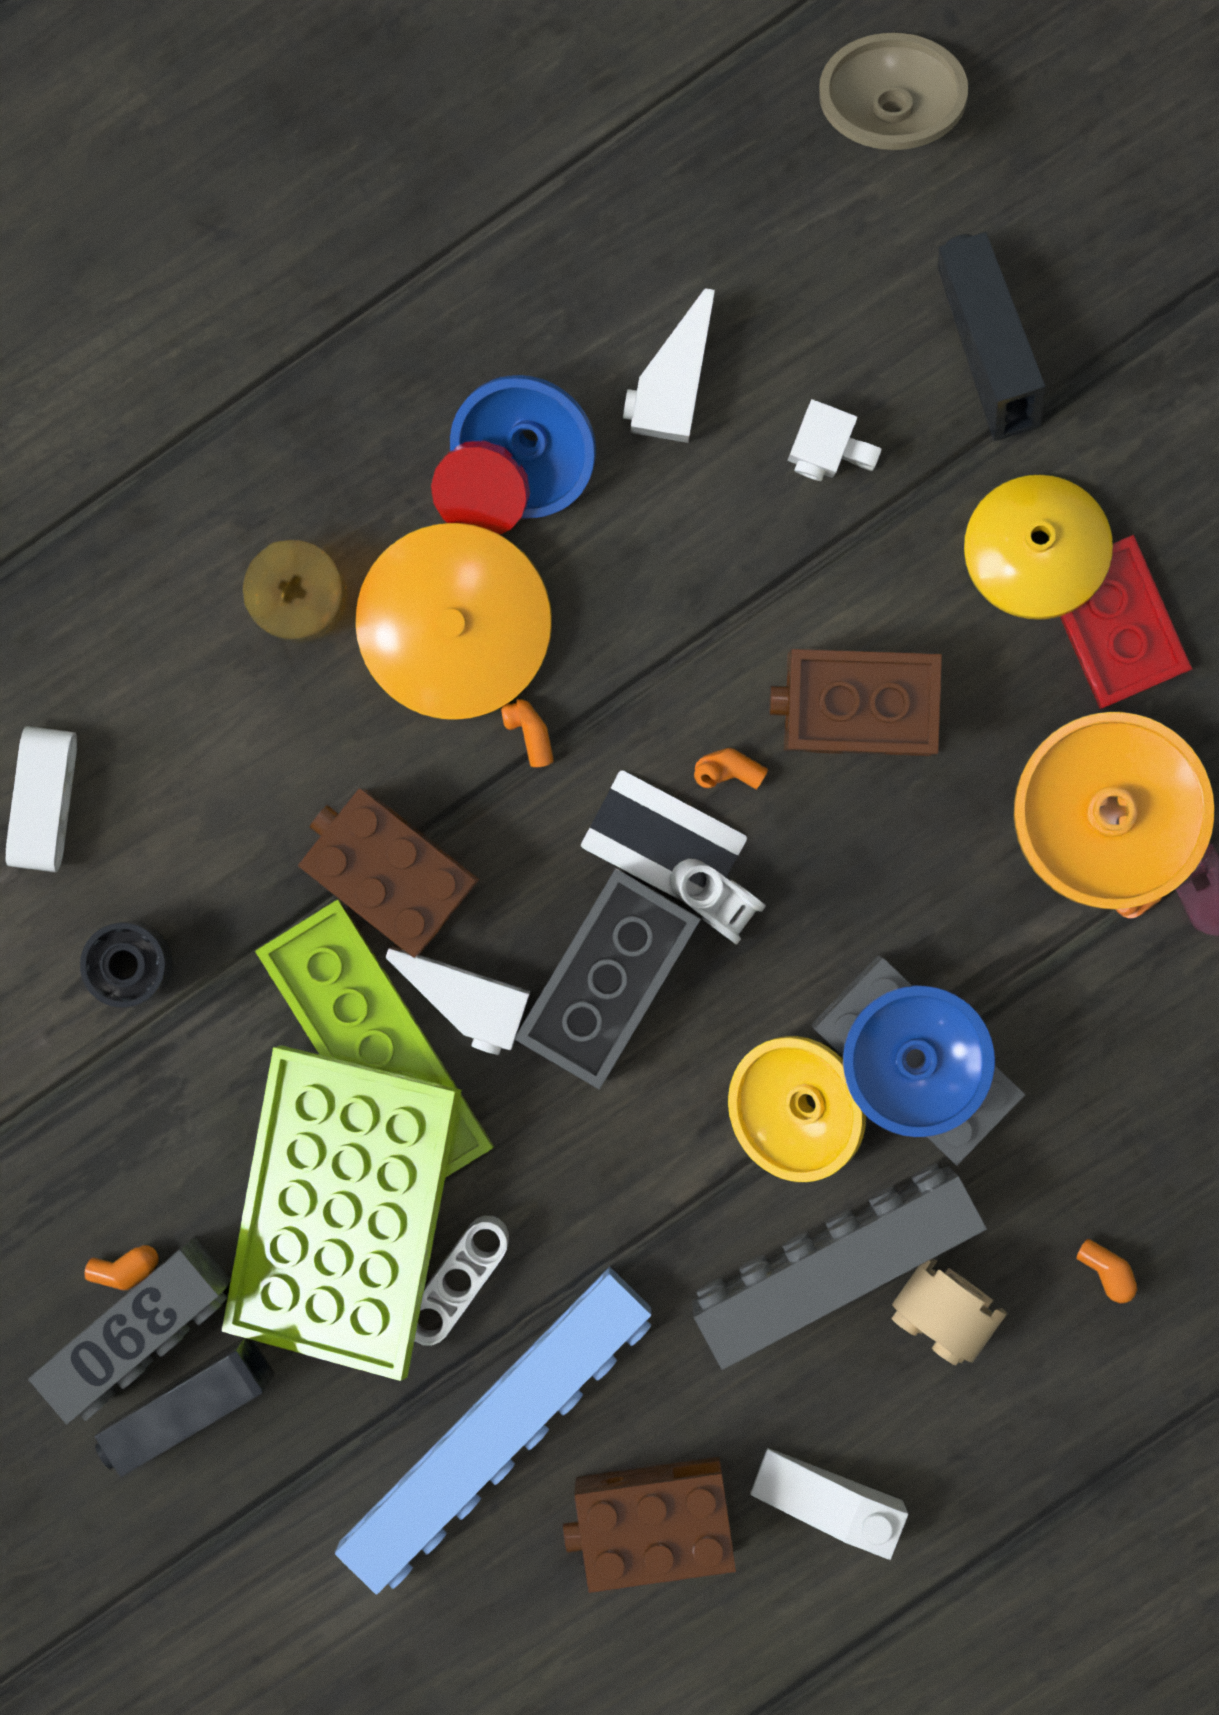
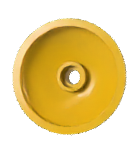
M1029 475L1012 479L987 494L970 518L964 544L966 566L978 591L1000 610L1026 619L1059 617L1085 604L1102 585L1110 566L1113 549L1112 534L1108 520L1094 498L1078 485L1049 475ZM1036 531H1043L1049 536V541L1046 544L1039 545L1032 541L1031 535Z
M778 1037L751 1050L739 1063L732 1077L729 1088L728 1108L733 1130L745 1152L767 1172L789 1181H817L843 1168L857 1152L865 1131L866 1115L855 1103L848 1090L843 1071V1059L829 1047L805 1037ZM807 1094L813 1097L816 1103L815 1108H812L807 1103Z

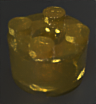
M300 540L278 541L268 545L250 563L243 584L245 607L253 620L268 633L289 642L310 641L328 633L341 620L347 604L346 583L339 566L322 549ZM298 580H302L301 587L307 591L305 598H295L292 604H289L290 596L285 593L288 584L296 585Z

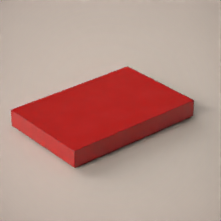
M1132 535L1114 543L1110 566L1100 588L1085 604L1070 613L1060 616L1100 709L1192 669L1135 536Z

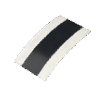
M620 771L584 837L581 847L678 898L672 892L670 886V875L676 865L687 859H697L727 878L747 837L627 772ZM704 872L695 873L688 879L686 885L688 895L699 894L706 885Z

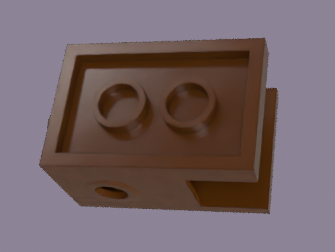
M791 649L787 654L786 686L770 687V715L785 716L784 751L829 754L937 755L939 746L942 654Z
M359 788L340 813L328 804L321 810L309 826L321 837L298 864L302 870L413 958L423 952L480 880L365 788Z
M719 1457L576 1477L574 1496L578 1521L563 1523L567 1553L583 1551L589 1593L736 1572Z

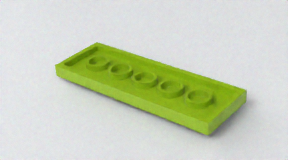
M340 899L255 951L319 1055L457 1088ZM462 1094L460 1096L445 1178L494 1147Z

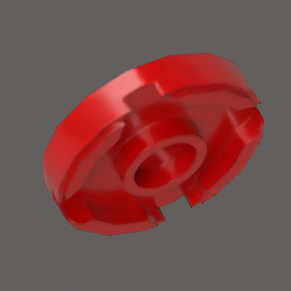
M487 441L465 442L448 452L436 467L431 483L433 503L446 523L476 525L498 534H503L513 528L526 510L530 496L528 475L522 465L519 467L517 462L511 458L513 455L504 447Z

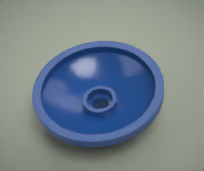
M511 375L493 379L475 389L467 397L456 413L452 424L450 451L465 442L487 441L504 447L513 455L511 458L517 462L519 467L522 465L528 475L530 496L526 510L521 518L544 517L563 510L579 497L593 473L596 460V442L593 428L587 415L572 396L546 380L525 375ZM523 430L534 431L538 440H528L525 438Z
M905 986L886 992L874 999L854 1020L847 1034L843 1050L845 1081L853 1100L861 1111L882 1128L910 1137H928L942 1134L968 1120L986 1098L991 1087L995 1068L992 1039L978 1013L956 995L930 986ZM914 1049H919L924 1054V1061L918 1067H910L906 1062L907 1054Z

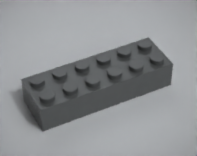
M937 1163L929 1165L913 1174L911 1178L914 1183L896 1191L895 1187L891 1186L874 1194L868 1199L871 1206L853 1214L851 1209L840 1212L825 1222L828 1229L813 1237H810L808 1232L799 1234L782 1245L783 1253L767 1260L765 1255L758 1256L739 1268L741 1275L726 1283H724L722 1278H718L700 1287L696 1291L698 1298L691 1301L693 1317L721 1370L987 1230L959 1176L949 1165L939 1168Z

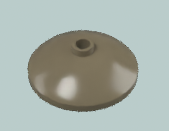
M882 33L855 40L841 48L830 58L820 78L819 98L821 108L828 121L847 138L872 148L904 150L929 144L954 128L961 119L967 105L968 80L960 62L941 45L916 35Z

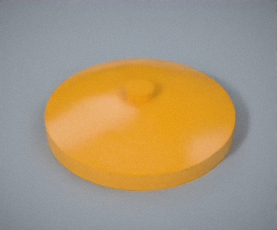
M463 523L432 525L400 538L389 546L373 564L363 582L357 601V640L370 673L377 683L396 701L413 711L434 718H473L485 715L506 705L517 697L536 676L545 659L552 631L551 604L547 589L537 568L529 557L510 540L496 532L476 525Z
M1125 712L1097 713L1076 719L1062 726L1044 740L1032 754L1024 767L1016 788L1014 822L1019 844L1028 863L1035 873L1054 891L1065 898L1089 907L1114 910L1127 909L1153 902L1167 895L1182 884L1195 870L1208 847L1212 834L1214 799L1208 775L1200 759L1184 739L1173 730L1157 721L1137 714Z

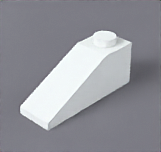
M704 289L639 377L637 391L627 390L623 418L632 420L631 433L688 443L715 290Z
M393 946L388 949L386 959L463 1035L474 1038L472 1047L496 1055L500 1054L501 1048L512 1049L531 991L421 955L413 958L403 949Z
M767 1448L750 1491V1495L845 1543L891 1560L908 1516L903 1500L770 1448Z

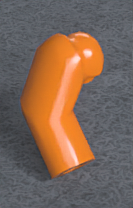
M516 699L517 703H507L502 706L501 712L505 728L513 730L517 727H522L530 766L543 767L553 763L554 759L547 726L528 701Z
M725 748L704 755L695 765L694 778L697 784L704 788H713L718 783L737 778L757 790L769 769L736 749Z
M1087 1239L1081 1246L1076 1259L1098 1272L1106 1295L1112 1301L1119 1304L1131 1301L1136 1295L1137 1283L1129 1262L1091 1239Z

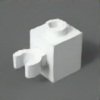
M811 399L787 461L796 464L795 472L810 479L822 481L824 475L831 478L834 477L841 459L873 471L882 449L850 438L857 416Z

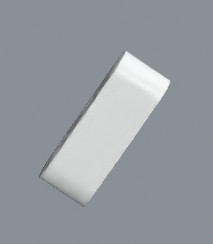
M31 726L24 728L19 745L6 844V863L8 866L56 873L59 871L64 852L77 752V736L75 732Z
M494 1216L476 1218L468 1226L424 1287L420 1310L426 1308L436 1310L442 1317L443 1325L436 1330H426L417 1324L415 1342L431 1346L440 1343L501 1261L509 1243V1232L506 1225L500 1219ZM481 1229H490L498 1235L500 1245L494 1251L483 1252L475 1246L473 1235ZM452 1269H462L470 1276L471 1286L464 1291H454L446 1284L445 1274Z

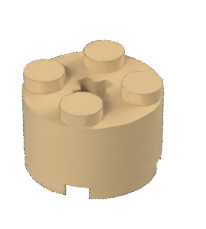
M932 1258L918 1266L892 1303V1306L897 1310L892 1320L914 1336L917 1333H925L936 1341L932 1349L951 1364L956 1366L958 1363H963L964 1360L973 1363L1003 1321L1007 1312L1003 1308L996 1309L994 1313L989 1310L988 1307L993 1300L950 1268H947L945 1273L940 1269L938 1271L933 1270L932 1268L937 1263V1260Z

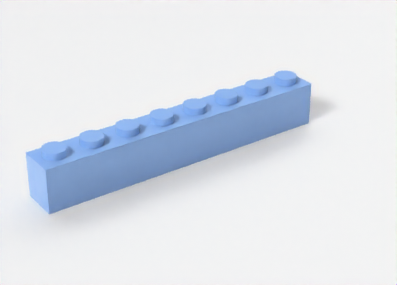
M609 1267L339 1541L335 1555L376 1595L387 1584L392 1589L398 1586L413 1568L408 1562L421 1549L426 1554L430 1553L447 1534L443 1527L455 1515L461 1520L471 1512L481 1499L476 1493L489 1480L496 1485L509 1473L515 1465L511 1458L523 1445L528 1450L532 1449L548 1432L549 1428L545 1423L557 1411L565 1415L581 1399L583 1393L578 1389L591 1376L597 1381L601 1379L616 1363L617 1359L613 1354L625 1342L632 1346L642 1338L651 1327V1324L647 1321L651 1316V1307Z

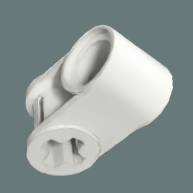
M697 859L681 861L674 867L670 875L672 892L681 901L703 916L702 919L736 945L741 940L739 933L756 911L762 912L766 907L765 904L733 880L729 881L718 871ZM704 872L706 877L704 889L699 894L688 895L686 890L688 879L695 873Z

